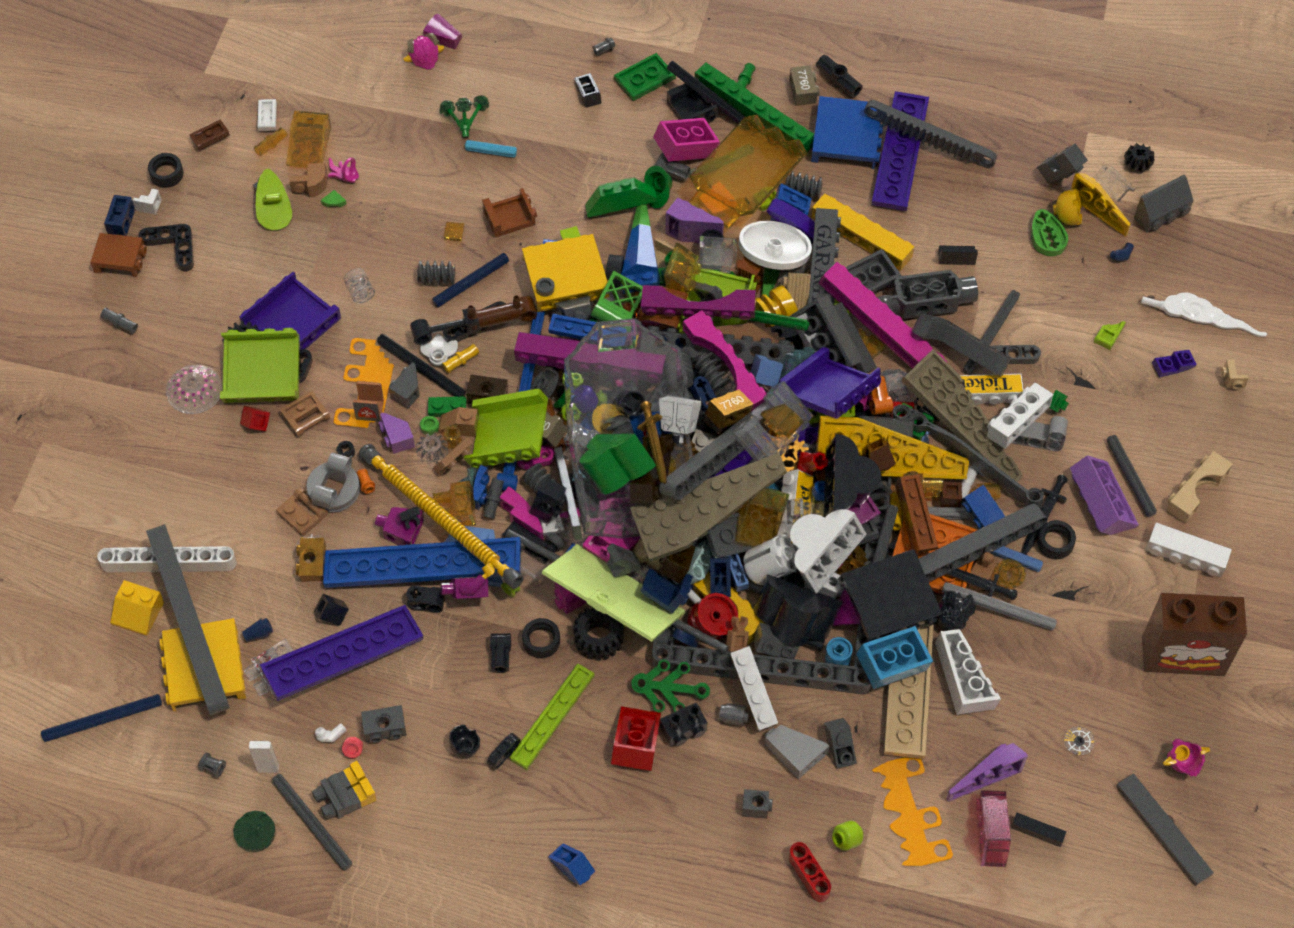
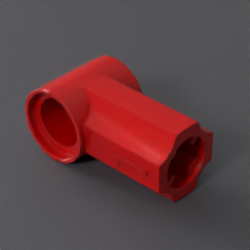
M801 452L796 470L799 469L813 476L814 471L827 467L828 459L821 452L813 454Z

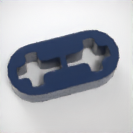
M698 376L693 380L690 389L695 400L701 401L700 409L706 412L708 404L706 405L705 401H711L716 396L709 381L705 377Z
M678 628L675 629L672 635L673 638L691 647H697L700 642L699 639Z

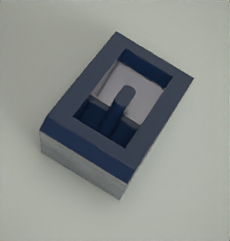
M730 557L710 558V594L720 593L731 597Z

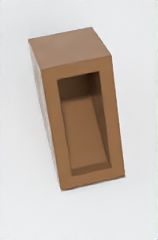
M458 407L441 415L438 433L476 437L479 420L478 410Z

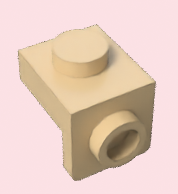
M1227 359L1224 367L1221 368V377L1225 380L1226 388L1236 390L1245 388L1249 379L1248 375H1237L1234 359Z

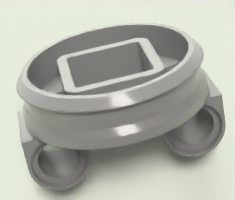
M332 452L327 463L319 465L311 472L307 480V492L312 500V504L318 505L321 508L324 507L328 512H338L350 507L356 501L360 492V484L357 473L351 467V458ZM328 478L344 483L338 496L335 489L325 487Z

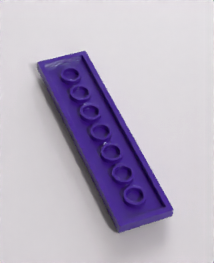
M895 91L892 108L925 121L929 97ZM889 126L887 127L871 205L907 211L921 142L920 139L916 141L915 137L909 138L908 134L902 135V131L896 132L895 128L890 130Z
M403 605L260 664L259 669L276 700L279 701L423 640L424 636L406 605Z

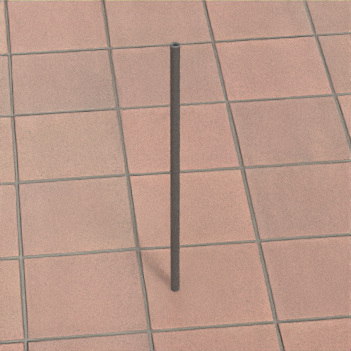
M510 529L506 533V536L509 538L520 537L522 545L553 562L561 557ZM679 619L672 624L723 653H726L729 648L726 644Z

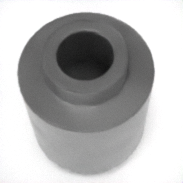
M722 704L719 720L724 721L725 724L744 726V723L749 721L750 711L746 710V706Z

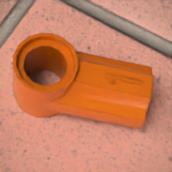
M880 376V385L872 390L870 394L869 408L872 415L893 412V402L891 397L888 396L884 376Z

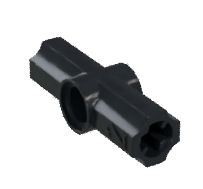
M822 55L816 62V67L831 79L833 86L842 88L851 97L859 95L863 85L847 73L846 66L837 64L827 55Z

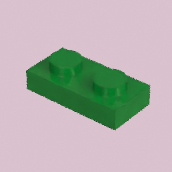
M466 396L428 397V416L441 417V415L458 407H467Z

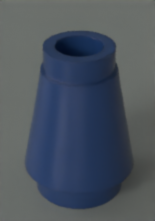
M260 618L242 631L246 642L270 636V633L274 631L268 618Z

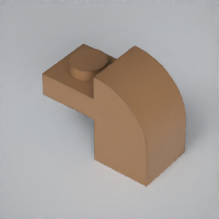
M326 163L308 164L307 175L289 176L291 192H308L309 197L321 194L327 187L328 174Z

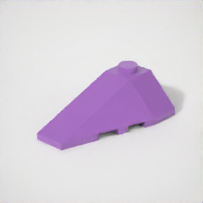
M1014 743L998 746L994 752L949 790L946 798L947 801L950 802L1021 773L1028 755Z

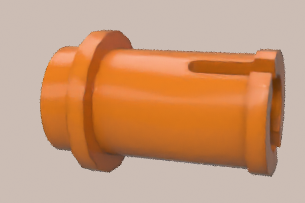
M366 469L357 471L361 491L365 494L372 493L375 490V483L371 481L368 471Z

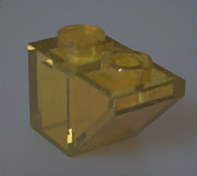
M786 404L770 408L760 414L765 419L763 423L773 430L779 437L783 434L788 439L804 423Z

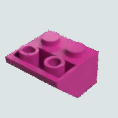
M605 520L592 531L583 543V548L607 563L610 560V554L606 549L609 545L615 544L632 551L637 541Z

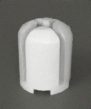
M780 534L747 550L743 562L745 564V572L751 581L758 585H763L767 574L782 578L796 571L797 567L794 559L797 551H795L790 543L791 538L789 536Z

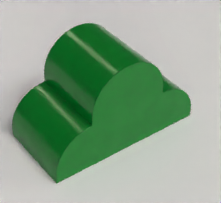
M596 434L587 444L588 451L583 454L579 461L603 495L620 489L630 480L645 475L656 466L635 434Z

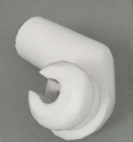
M340 723L332 731L319 727L316 729L315 735L316 739L320 742H335L347 730Z

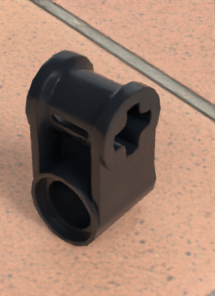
M412 586L407 590V605L411 610L429 611L432 613L443 611L445 595H441L439 587Z

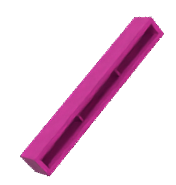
M836 262L818 282L839 303L842 302L850 313L912 369L933 350L926 340L913 333V328L904 323L900 316L893 313L887 304L881 302L871 290H868L858 278L849 273L847 268Z

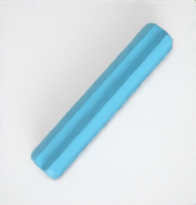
M467 140L465 144V150L507 157H516L517 148L512 146Z

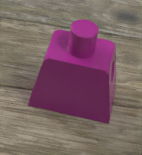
M392 507L388 517L378 514L375 525L383 527V535L386 540L396 545L415 544L424 522L422 510H419L420 514L416 515L420 519V524L417 525L416 521L411 519L409 521V529L405 527V520L400 521L397 514L408 510V508Z

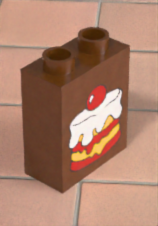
M1161 593L1142 635L1144 672L1225 676L1247 636L1244 597Z

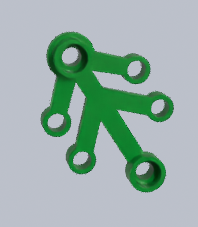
M665 659L660 660L658 666L648 674L639 673L635 675L631 683L635 692L644 693L656 712L664 711L665 703L659 700L651 689L660 690L673 706L674 712H676L677 705L680 704L683 708H685V705L679 702L671 691L695 694L700 699H705L710 694V687L706 683H698L696 686L673 683L681 675L687 674L690 671V665L687 662H681L678 668L661 682L652 681L662 671L666 672L670 669L669 661ZM667 662V669H661L660 664ZM686 664L688 670L682 672L680 669L681 665ZM643 679L645 681L644 687L638 686L639 680ZM704 687L706 689L705 694H699L698 689ZM657 702L663 704L661 710L656 709L655 705Z

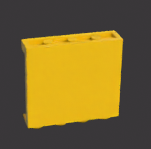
M593 234L522 248V259L526 264L536 300L537 312L556 309L555 303L590 296V301L599 300L608 281ZM550 278L553 280L555 290L552 295L544 297L537 293L536 283L539 279Z
M231 618L201 624L225 695H237L238 700L245 699L246 692L235 619ZM180 628L162 631L163 638L159 639L161 651L164 650L165 656L161 657L163 669L166 668L167 673L163 675L165 687H168L169 693H165L167 705H171L174 712L177 705L204 701L205 699Z

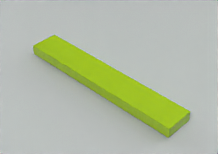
M580 664L575 666L510 756V761L525 770L529 769L595 676L594 672Z

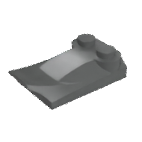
M883 249L846 267L849 273L858 278L873 293L884 287H894L896 277L901 276Z

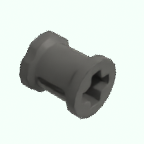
M205 753L199 762L198 768L202 771H209L213 773L214 777L218 778L226 767V761L217 760L211 757L210 753Z

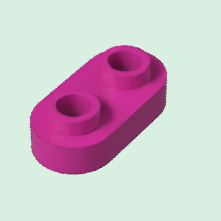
M541 445L540 457L532 458L529 462L520 460L517 461V464L522 469H529L537 463L542 464V466L549 465L554 461V450L548 445Z

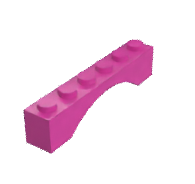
M701 310L683 321V331L690 341L695 345L712 351L727 365L732 373L736 390L743 392L754 404L751 411L762 404L767 397L765 390L757 385L754 375L746 370L743 360L737 358L734 354L735 351L732 345L727 344L722 332L714 327L711 317Z

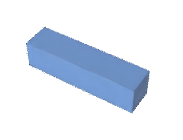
M739 555L729 556L730 574L736 592L748 589L749 582Z

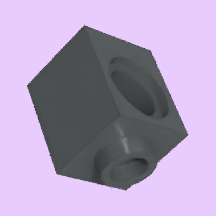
M744 789L742 817L767 819L768 811L772 812L773 799H769V791ZM758 801L763 805L756 807L752 803Z

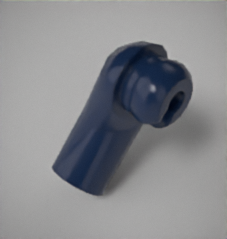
M1126 243L1124 249L1112 251L1110 253L1111 260L1127 261L1134 245Z

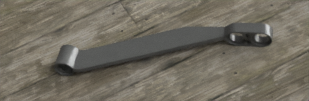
M906 405L894 407L893 418L923 421L921 425L914 424L913 431H927L957 455L967 458L969 464L1018 501L1024 503L1025 507L1036 504L1040 509L1042 508L1044 497L1042 490L1038 488H1030L1029 490L1024 488L957 436L930 423L923 413ZM902 411L905 412L907 415L904 417H900L896 413Z

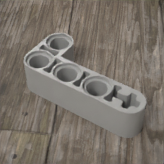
M1055 416L1051 419L1049 425L1033 422L1012 444L1060 451L1066 439L1068 420L1061 416Z

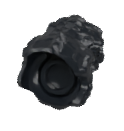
M944 590L939 603L942 615L938 619L937 625L943 631L965 628L966 622L975 613L976 609L972 595L969 594L967 598H963L959 592Z

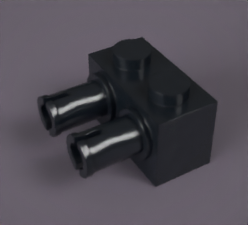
M696 702L660 718V729L670 747L674 745L680 746L692 737L702 736L707 731L708 722Z

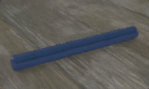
M159 694L152 695L41 731V737L44 742L161 706L162 700Z

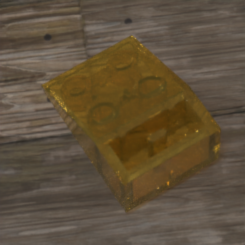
M294 110L290 127L287 166L308 167V164L323 163L331 131L329 114Z
M765 487L755 498L744 503L743 507L739 509L736 541L757 546L776 537L790 494Z

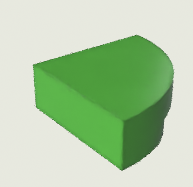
M335 190L321 199V204L326 207H342L347 204L346 200Z

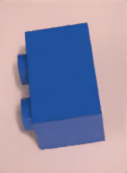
M984 485L962 498V506L967 513H972L975 518L973 522L978 529L1005 517Z

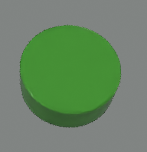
M434 416L424 417L420 421L421 432L425 435L436 434L439 429L437 418Z

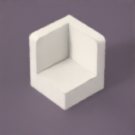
M151 189L149 196L141 195L140 198H133L135 211L156 215L162 201L159 190Z

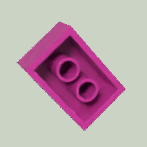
M705 118L660 121L653 136L668 162L713 158L720 143Z

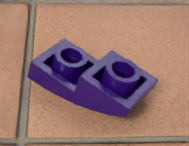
M1190 350L1174 351L1171 356L1154 358L1152 361L1159 377L1177 374L1194 368L1197 365Z

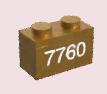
M736 390L728 392L721 397L713 398L708 404L706 416L719 429H723L737 423L749 414L754 404L743 392Z

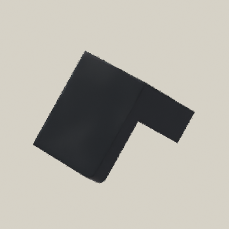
M323 594L314 611L319 619L340 626L349 608L344 601Z

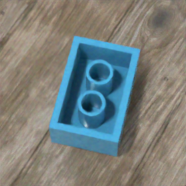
M916 626L864 643L856 653L873 689L924 672L933 662Z

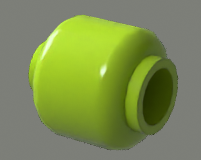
M846 821L834 827L832 841L836 847L843 851L851 850L862 844L863 830L858 823Z

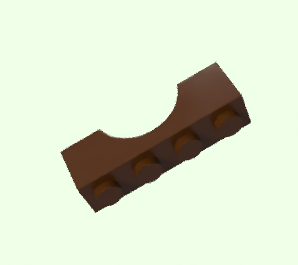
M884 437L866 445L864 456L872 459L878 465L880 471L889 470L893 465H896ZM825 467L822 470L814 471L818 481H825Z

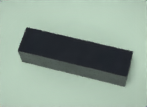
M1016 813L1011 829L1061 847L1067 832L1020 813Z

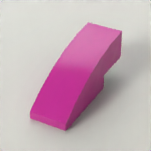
M508 487L499 497L501 500L500 507L510 513L511 523L513 521L517 522L544 540L543 529L539 519L529 513L530 505L515 490Z

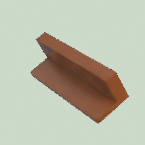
M919 474L900 477L895 484L911 548L915 550L918 557L920 552L937 550L938 544Z

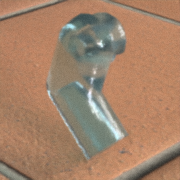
M468 468L467 477L456 483L458 491H467L474 487L477 474L476 468Z

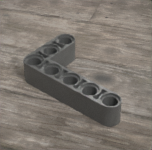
M920 314L912 329L913 333L923 338L944 342L1000 376H1003L1011 360L1009 356L941 317Z

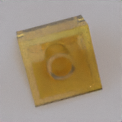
M676 243L664 277L667 288L685 292L689 297L690 291H694L696 285L695 277L696 274H700L702 264L699 262V256L680 243Z

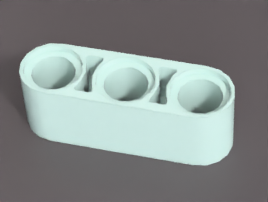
M707 539L695 545L696 548L688 574L693 576L691 584L705 578L710 567V558H714Z

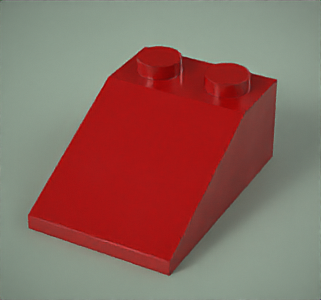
M621 706L611 764L652 771L661 713Z

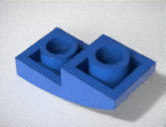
M480 465L473 488L475 509L477 510L480 509L482 504H486V495H488L486 486L489 483L490 476L488 474V467Z

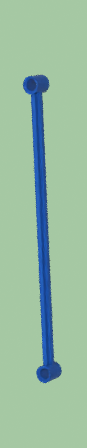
M544 239L543 244L546 242H555L557 240ZM545 311L537 312V317L532 321L530 334L541 335ZM524 363L519 392L531 390L535 364ZM517 461L505 463L503 473H498L497 479L504 481L502 491H505L508 487L516 491L518 475H514Z

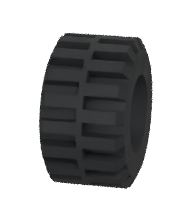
M589 607L585 608L584 613L580 612L578 618H575L573 625L574 643L577 650H581L583 656L587 654L588 659L591 660L593 657H596V660H601V657H604L606 660L609 659L610 654L614 656L616 650L619 651L621 649V644H623L624 626L621 622L606 613L603 614L595 610L594 607L592 609H589ZM595 627H602L610 632L603 638H594L588 634Z

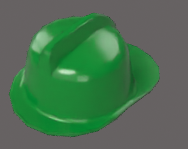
M651 166L645 172L644 183L655 188L657 202L649 203V205L653 208H661L668 202L670 189L672 188V178L662 167Z

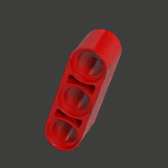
M802 842L794 843L789 853V861L812 898L817 902H825L831 892L829 879L808 846ZM801 852L804 854V856L798 858L794 855V853ZM812 869L815 874L808 875L805 873V870ZM824 887L826 892L820 893L816 888Z

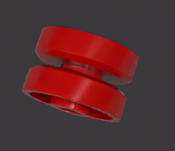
M708 594L692 605L688 612L687 622L688 625L719 640L728 634V630H733L731 619L733 616L738 617L737 607L724 594Z

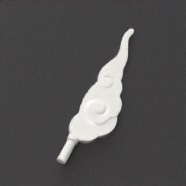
M1183 292L1171 295L1165 301H1158L1143 296L1141 301L1142 304L1163 310L1169 316L1182 317L1201 324H1211L1222 329H1241L1257 337L1267 336L1266 332H1259L1245 322L1232 318L1221 309L1212 306L1208 300L1199 298L1191 293Z

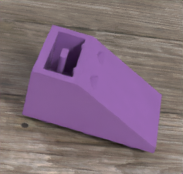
M677 198L666 212V234L680 242L700 243L702 233L709 229L718 230L723 234L724 221L719 217L710 215L701 208L691 205L688 201Z

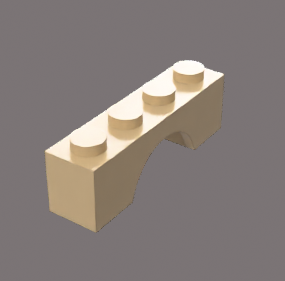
M1215 451L1210 456L1206 455L1202 459L1199 469L1194 468L1189 475L1190 479L1188 481L1184 480L1178 488L1179 492L1177 494L1173 493L1167 501L1169 505L1166 511L1185 524L1195 514L1200 504L1195 489L1204 484L1218 486L1231 470L1233 464Z

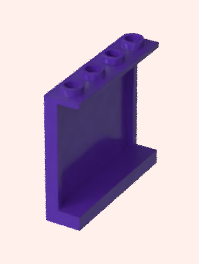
M293 271L285 276L279 284L272 287L262 298H259L254 305L243 311L239 318L240 321H244L245 325L249 321L252 323V326L257 325L261 331L269 328L276 331H283L284 328H293L300 335L299 350L308 348L341 319L339 307L335 304L329 306L299 282Z
M822 347L779 380V396L838 419L880 385L881 368H877L871 374L861 372L830 360L829 349Z

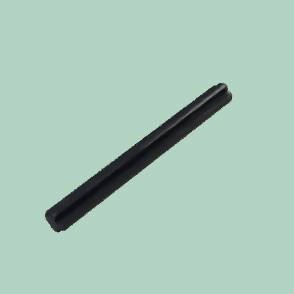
M674 61L668 64L667 69L711 104L717 105L720 111L746 131L752 127V121Z
M383 333L378 336L377 342L409 365L412 362L415 363L416 370L455 397L466 395L465 389Z

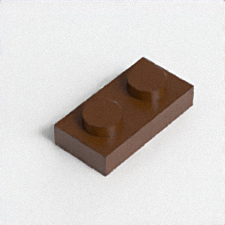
M220 119L189 134L199 151L230 136Z

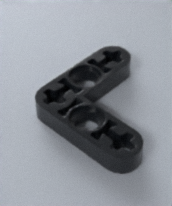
M175 224L147 227L140 230L139 237L143 238L144 245L146 246L175 243L176 262L179 270L187 272L194 267L193 234L189 225ZM183 231H186L185 238H182ZM164 232L170 233L166 238L161 237ZM182 245L189 246L187 250H180ZM183 257H186V258H187L186 264H183V263H184V258H183Z

